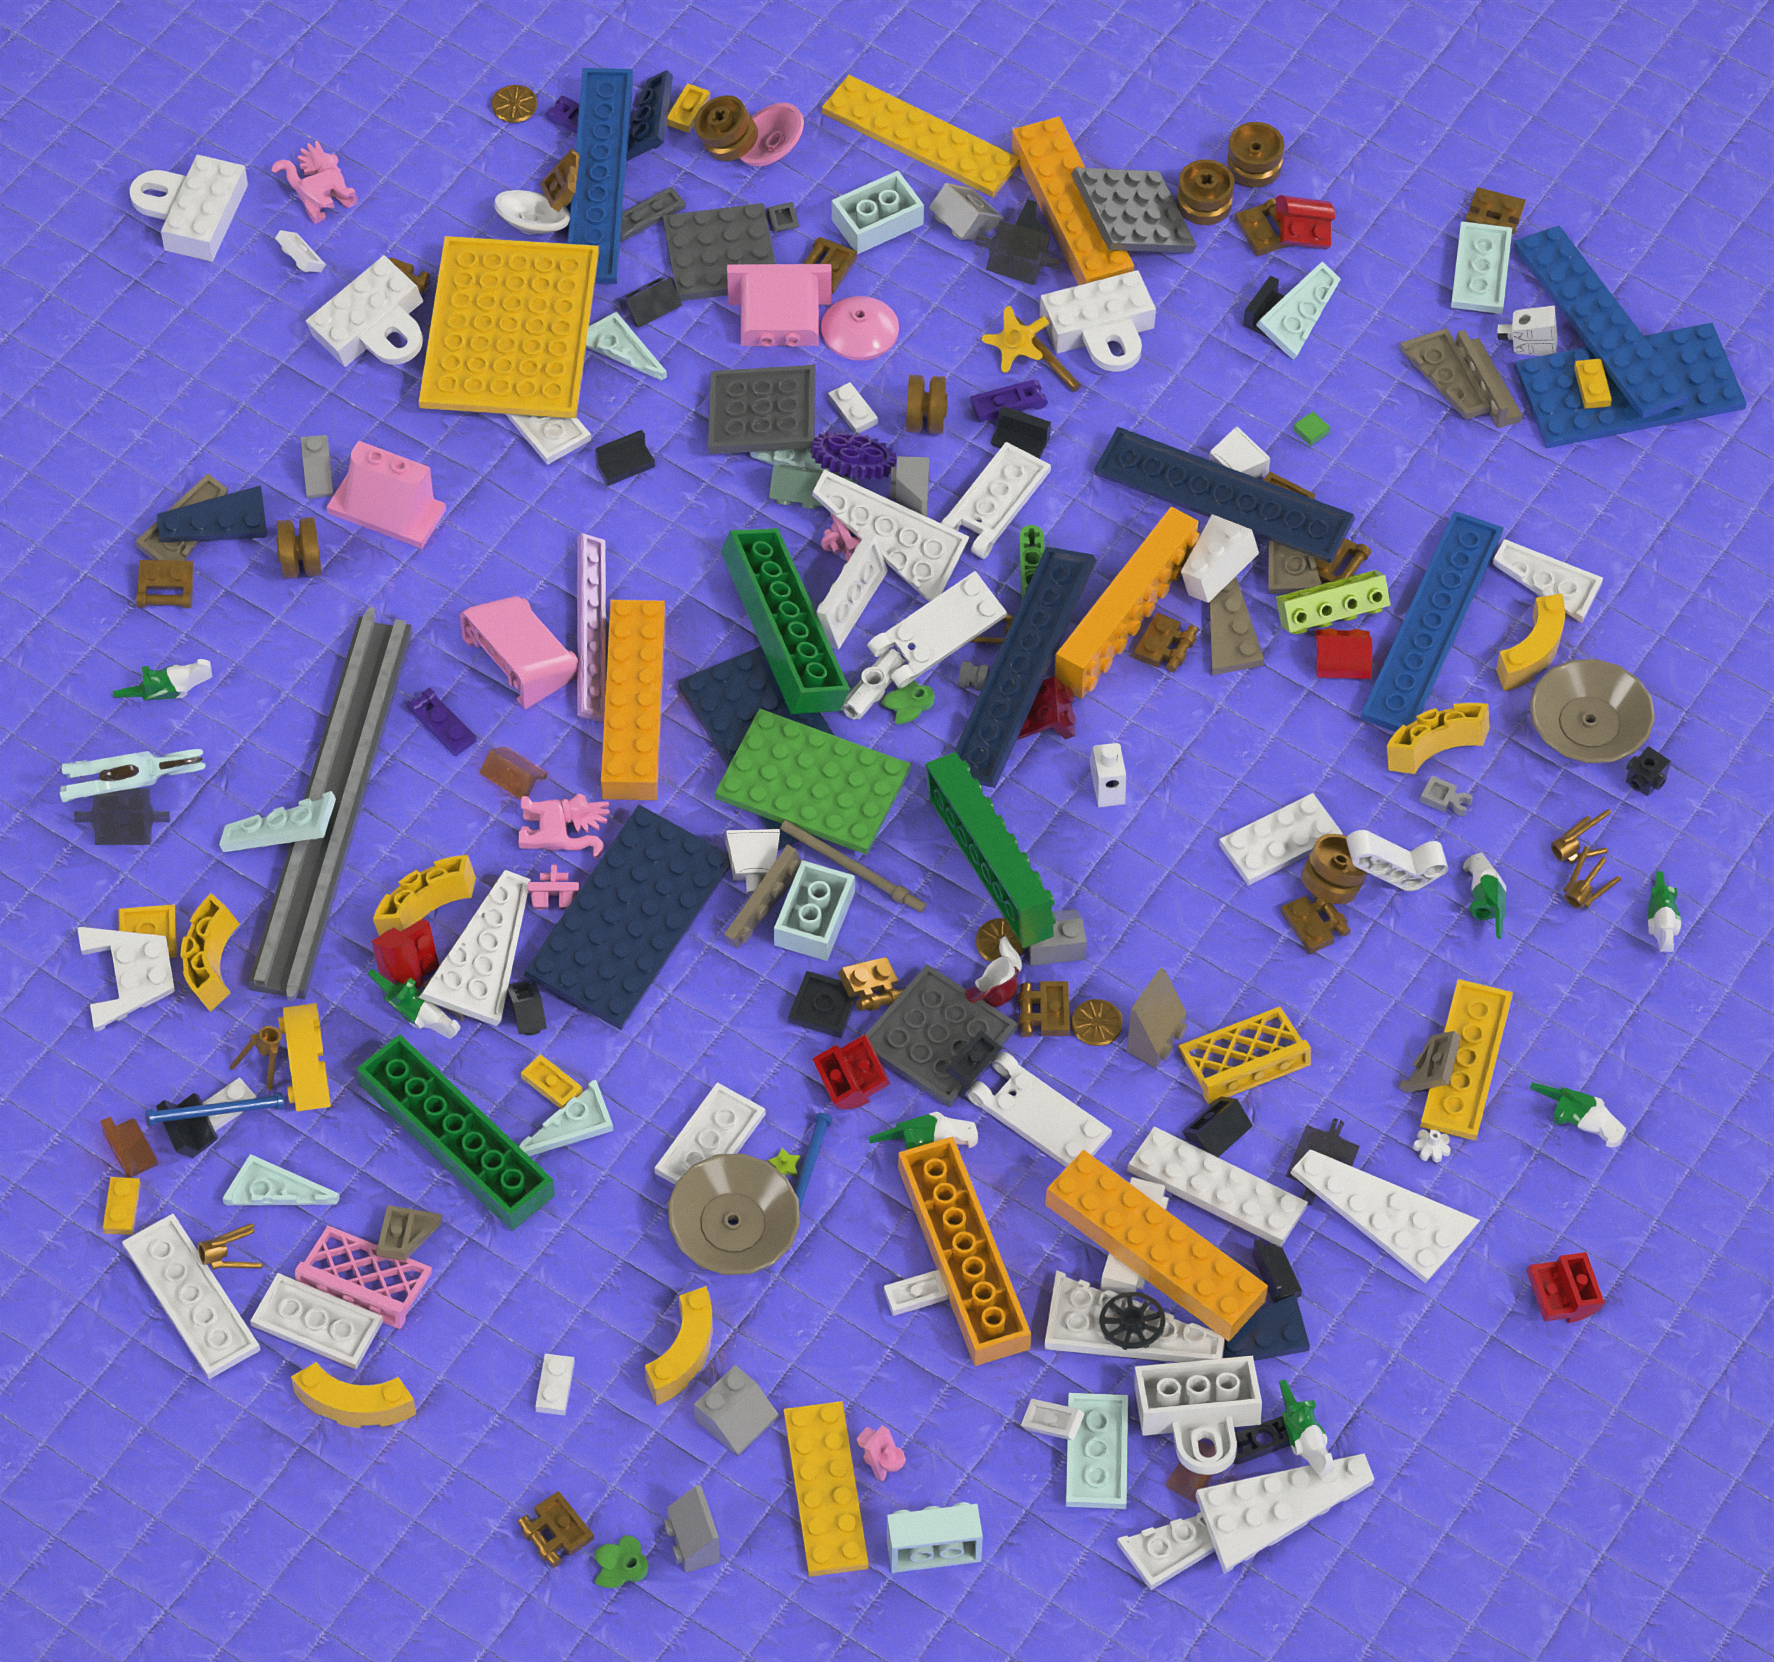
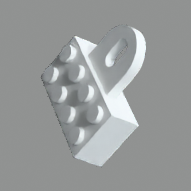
M196 155L187 176L162 170L148 171L139 175L130 187L131 202L133 207L141 214L166 220L161 230L165 251L213 262L247 189L246 169L244 165ZM153 189L166 192L167 194L163 197H156L144 194L143 191Z
M385 255L305 320L312 336L344 367L349 365L366 349L384 363L391 365L402 364L413 359L419 353L423 344V335L420 327L409 315V313L423 303L418 287ZM392 332H398L408 342L406 346L396 348L387 340V336Z
M1138 270L1044 294L1040 298V317L1044 315L1049 321L1045 328L1056 353L1086 346L1092 361L1107 371L1119 372L1133 367L1141 356L1142 343L1138 332L1153 329L1155 326L1156 308ZM1110 341L1119 342L1125 354L1120 357L1114 356L1107 343Z
M1253 1356L1135 1366L1134 1390L1142 1436L1173 1433L1178 1459L1183 1466L1192 1472L1211 1475L1226 1470L1231 1466L1236 1457L1237 1441L1234 1427L1261 1425L1262 1400ZM1206 1438L1213 1441L1216 1451L1215 1456L1206 1458L1200 1454L1198 1448V1441L1200 1439Z

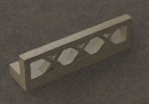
M1465 329L1458 331L1456 344L1490 404V412L1488 413L1497 429L1521 422L1522 413L1480 338L1470 340Z

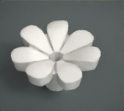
M1426 1130L1419 1131L1417 1137L1420 1140L1414 1142L1413 1149L1421 1151L1419 1157L1423 1161H1427L1432 1156L1434 1162H1440L1442 1155H1450L1451 1149L1446 1145L1450 1142L1447 1134L1441 1135L1436 1130H1430L1429 1133Z

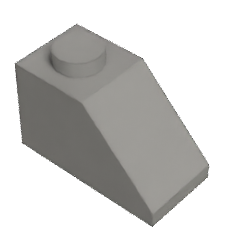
M328 436L301 437L307 499L334 496Z

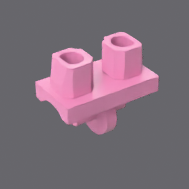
M831 513L834 523L831 525V529L824 531L825 537L821 540V546L823 550L833 551L834 554H838L842 550L848 562L861 540L857 536L851 537L850 534L853 532Z
M551 865V873H540V881L551 882H528V892L531 896L534 910L549 909V896H559V909L567 910L580 891L579 882H558L568 881V873H558L557 865Z
M881 1426L876 1432L866 1427L857 1437L858 1445L865 1450L864 1460L872 1467L874 1475L878 1480L883 1482L888 1471H898L905 1464L906 1457L904 1452L895 1446L888 1428Z

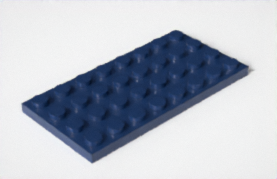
M762 646L678 681L680 691L727 768L759 709L834 735L820 712L790 713ZM757 815L765 830L781 828V823ZM780 829L778 850L785 848L787 844L792 845L799 842L798 839Z
M638 804L526 968L524 976L617 1029L622 1030L731 867L728 853Z

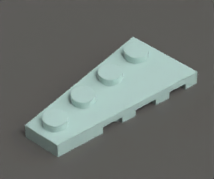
M1321 262L1263 316L1256 326L1294 360L1341 279L1327 265Z
M330 791L322 794V799L313 802L310 798L299 801V806L285 810L284 807L274 809L273 812L264 818H261L258 814L225 825L219 845L223 852L323 838L336 798L333 792Z

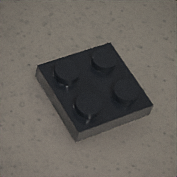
M806 971L789 1013L788 1023L842 1038L859 995L849 997L842 981Z

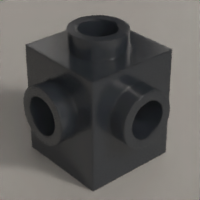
M1648 746L1639 757L1634 756L1629 761L1626 770H1628L1626 783L1635 791L1641 792L1648 797L1655 789L1660 790L1665 784L1671 761Z

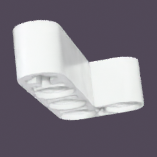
M1366 830L1355 831L1346 838L1352 863L1355 867L1405 891L1418 890L1443 876L1448 871L1442 845L1437 841L1426 842L1414 850L1408 851Z

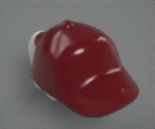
M1006 936L1001 939L999 944L1001 957L990 963L983 976L975 981L976 985L966 991L965 997L969 1002L974 1003L983 1000L992 1007L997 1008L1008 1003L1015 995L1018 987L1017 976L1021 971L1022 963L1018 953Z

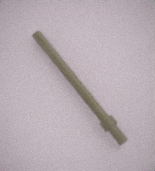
M787 820L781 825L780 829L890 894L892 896L891 899L899 904L905 903L920 913H923L927 903L909 893L910 890L902 885L896 886Z

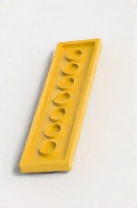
M851 75L845 78L822 106V114L992 198L1019 166V157Z

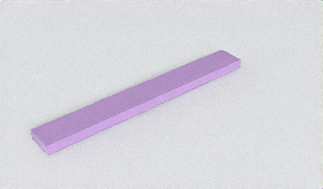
M581 533L577 538V659L579 661L577 664V716L602 723L605 717L606 698L605 540Z

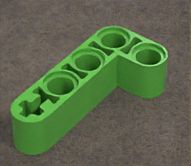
M1027 525L1020 531L1021 601L1045 550L1043 530L1036 525Z

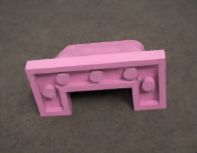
M831 264L727 265L728 305H741V346H819V305H831Z
M358 441L353 448L348 473L327 505L328 514L423 549L446 511V503L435 500L433 497L430 467Z

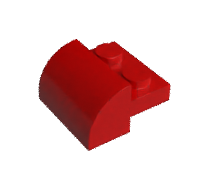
M1279 195L1275 198L1276 222L1280 223V244L1320 249L1331 247V222L1335 219V211L1331 202Z
M1332 628L1315 630L1317 677L1371 679L1372 637H1370V631L1360 629L1335 630Z
M423 918L401 932L393 927L371 941L379 974L393 984H396V982L403 984L411 978L416 982L414 986L419 988L424 985L423 976L439 967L430 923Z
M865 1034L842 1048L836 1044L812 1058L833 1104L839 1109H853L870 1102L869 1096L891 1084L870 1039Z
M1587 1252L1560 1255L1555 1262L1532 1264L1526 1270L1544 1322L1566 1319L1567 1323L1577 1322L1595 1314L1605 1304Z

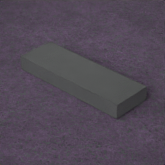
M671 186L624 211L621 241L623 242L663 220V215L676 214L685 209L686 203Z

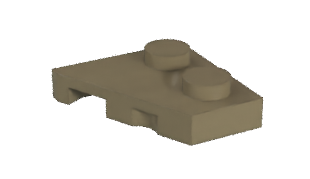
M1455 1031L1432 1035L1424 1046L1423 1052L1418 1055L1412 1064L1416 1068L1408 1081L1402 1079L1399 1088L1408 1093L1449 1085L1461 1036Z
M387 1205L376 1256L406 1261L441 1226L442 1214Z

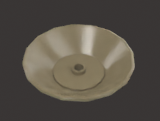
M1598 659L1571 660L1550 669L1536 683L1529 703L1533 726L1543 741L1564 757L1588 764L1615 762L1634 754L1650 737L1655 720L1652 697L1640 679L1620 665Z
M743 1153L717 1154L693 1164L676 1182L667 1204L669 1230L680 1251L698 1266L723 1275L753 1274L774 1265L792 1247L800 1226L799 1199L787 1177L769 1162ZM734 1219L738 1224L730 1225L728 1221Z

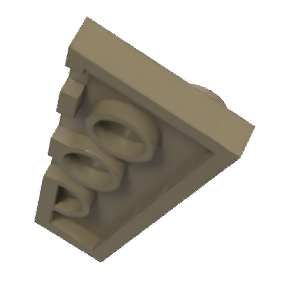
M1448 328L1400 343L1399 350L1465 419L1490 412V404Z
M207 474L169 510L227 495L228 489L210 474ZM156 521L136 540V547L152 560L186 561L198 541L159 542Z
M1269 540V594L1291 593L1321 585L1313 556Z
M1235 577L1209 602L1212 676L1264 666V657L1237 577Z
M788 844L729 926L724 934L728 944L738 949L742 943H746L756 926L791 886L801 864V859L795 848Z

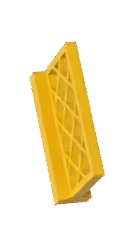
M1280 1006L1178 1045V1051L1203 1089V1097L1208 1105L1214 1103L1221 1096H1233L1311 1065L1310 1045L1306 1039L1302 1041ZM1277 1017L1282 1023L1280 1029L1265 1026L1267 1021ZM1250 1029L1257 1031L1254 1039L1240 1036L1241 1031ZM1266 1033L1276 1036L1273 1044L1259 1041L1261 1034ZM1281 1038L1294 1042V1044L1287 1047L1278 1046ZM1220 1039L1231 1041L1228 1049L1215 1046L1214 1044ZM1236 1043L1250 1046L1248 1053L1234 1051ZM1255 1048L1270 1051L1269 1054L1261 1057L1253 1056ZM1201 1049L1206 1052L1203 1059L1191 1056L1189 1051ZM1211 1052L1225 1056L1222 1064L1208 1060ZM1230 1057L1244 1061L1243 1064L1236 1067L1227 1065ZM1204 1067L1218 1071L1217 1074L1207 1078L1202 1074Z

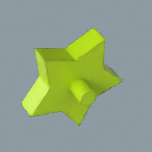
M781 1148L779 1155L767 1160V1162L784 1176L797 1177L795 1166L801 1159V1155H789Z

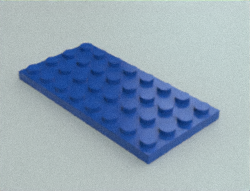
M1713 322L1644 336L1689 397L1688 402L1643 419H1641L1605 369L1604 372L1612 399L1611 406L1584 408L1574 365L1575 361L1596 359L1588 347L1515 361L1514 368L1546 449L1745 409L1747 402Z

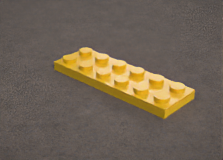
M1460 979L1457 980L1444 1033L1455 1031L1461 1036L1449 1085L1429 1089L1420 1127L1476 1141L1513 992Z
M843 1401L784 1409L809 1577L869 1569Z

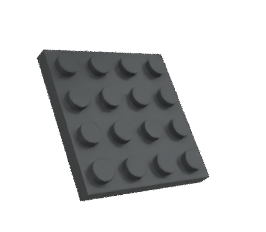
M1075 167L1071 173L1108 250L1193 253L1196 249L1197 244L1159 171Z
M764 203L663 215V225L674 286L680 301L728 295L727 265L776 264Z
M815 365L711 371L709 454L812 448L815 438Z
M927 964L865 1035L870 1039L881 1063L950 1108L959 1098L958 1093L963 1086L946 1072L950 1063L980 1030L1003 1047L1018 1029V1023L983 1000L974 1003L969 1002L965 997L967 991L965 988Z

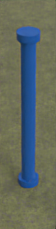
M278 1092L274 1093V1096L192 1107L160 1111L146 1109L145 1119L147 1126L150 1127L155 1126V1123L173 1120L274 1107L276 1110L284 1108V1098L282 1093Z
M817 1113L814 1121L816 1125L794 1190L799 1199V1211L826 1129L832 1122V1117L825 1113Z

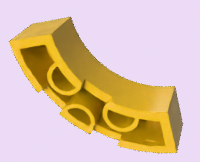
M1562 593L1536 598L1532 614L1534 621L1532 632L1518 645L1499 652L1496 671L1504 691L1515 689L1534 680V677L1544 668L1547 669L1553 661L1560 644L1565 621V604Z
M1458 703L1453 704L1452 709L1438 711L1434 708L1417 715L1416 721L1408 726L1402 725L1391 737L1387 745L1389 771L1416 774L1423 762L1438 752L1459 746H1483L1490 729L1488 704Z
M459 855L434 861L433 867L420 873L418 870H415L398 882L399 887L391 895L386 894L375 911L373 921L378 935L384 934L393 927L401 932L444 904L460 899L472 898L476 877L469 856Z
M212 893L202 901L190 919L192 924L187 936H184L182 939L180 954L183 959V975L186 982L210 1012L231 993L222 980L220 961L226 942L240 925L229 909Z
M317 1003L283 1008L284 1017H278L280 1033H286L293 1085L287 1087L289 1103H295L296 1112L331 1107L325 1061H319L318 1056H324Z
M706 1286L679 1296V1311L682 1317V1325L678 1337L661 1357L645 1365L646 1383L656 1406L670 1400L686 1389L688 1383L702 1370L706 1363L713 1335L712 1305Z
M317 1362L291 1376L294 1393L300 1401L317 1415H323L335 1420L340 1425L361 1428V1425L380 1424V1427L399 1423L416 1415L414 1399L399 1377L377 1385H353L332 1377Z

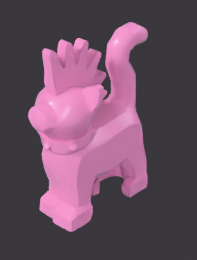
M315 141L316 149L308 143L307 148L309 151L301 148L300 151L303 156H298V161L302 162L300 168L304 170V175L312 176L300 179L296 166L288 160L276 161L272 166L273 173L281 170L287 171L286 178L297 191L299 198L304 203L306 212L314 224L326 219L325 213L320 212L322 208H334L332 197L337 198L347 209L357 204L355 190L346 187L340 172L341 169L337 166L339 162L338 157L334 153H324L318 141Z
M576 794L570 800L555 799L541 802H532L528 796H522L521 809H523V820L539 821L540 829L531 830L529 827H521L518 841L519 848L580 851L591 846L594 849L593 858H599L604 852V843L599 837L585 835L579 838H570L567 835L566 823L573 822L577 833H580L581 828L588 833V826L599 830L600 827L596 822L607 823V819L602 816L610 814L608 809H603L609 806V802L588 803L586 797L582 794Z

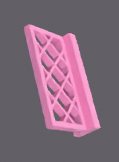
M327 1226L304 1263L300 1261L295 1269V1280L379 1314L383 1317V1323L401 1329L406 1321L407 1312L430 1277L432 1267L410 1258L402 1261L376 1256L378 1245ZM332 1237L341 1241L343 1246L328 1250L326 1243ZM360 1249L368 1252L369 1257L355 1261L351 1253ZM346 1253L349 1262L334 1266L331 1257ZM327 1259L330 1267L318 1269L312 1265L315 1261ZM389 1260L394 1262L395 1267L380 1271L377 1262ZM373 1264L375 1273L360 1276L358 1267ZM353 1269L356 1278L345 1280L340 1278L338 1273ZM412 1270L421 1273L419 1279L406 1281L404 1276L405 1272ZM398 1274L402 1283L387 1287L384 1278ZM379 1280L382 1289L373 1291L365 1288L364 1283ZM403 1290L407 1294L404 1303L392 1299L390 1296L392 1293Z

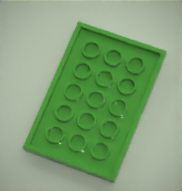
M759 709L715 791V799L781 824L787 820L811 835L867 855L911 770V763Z

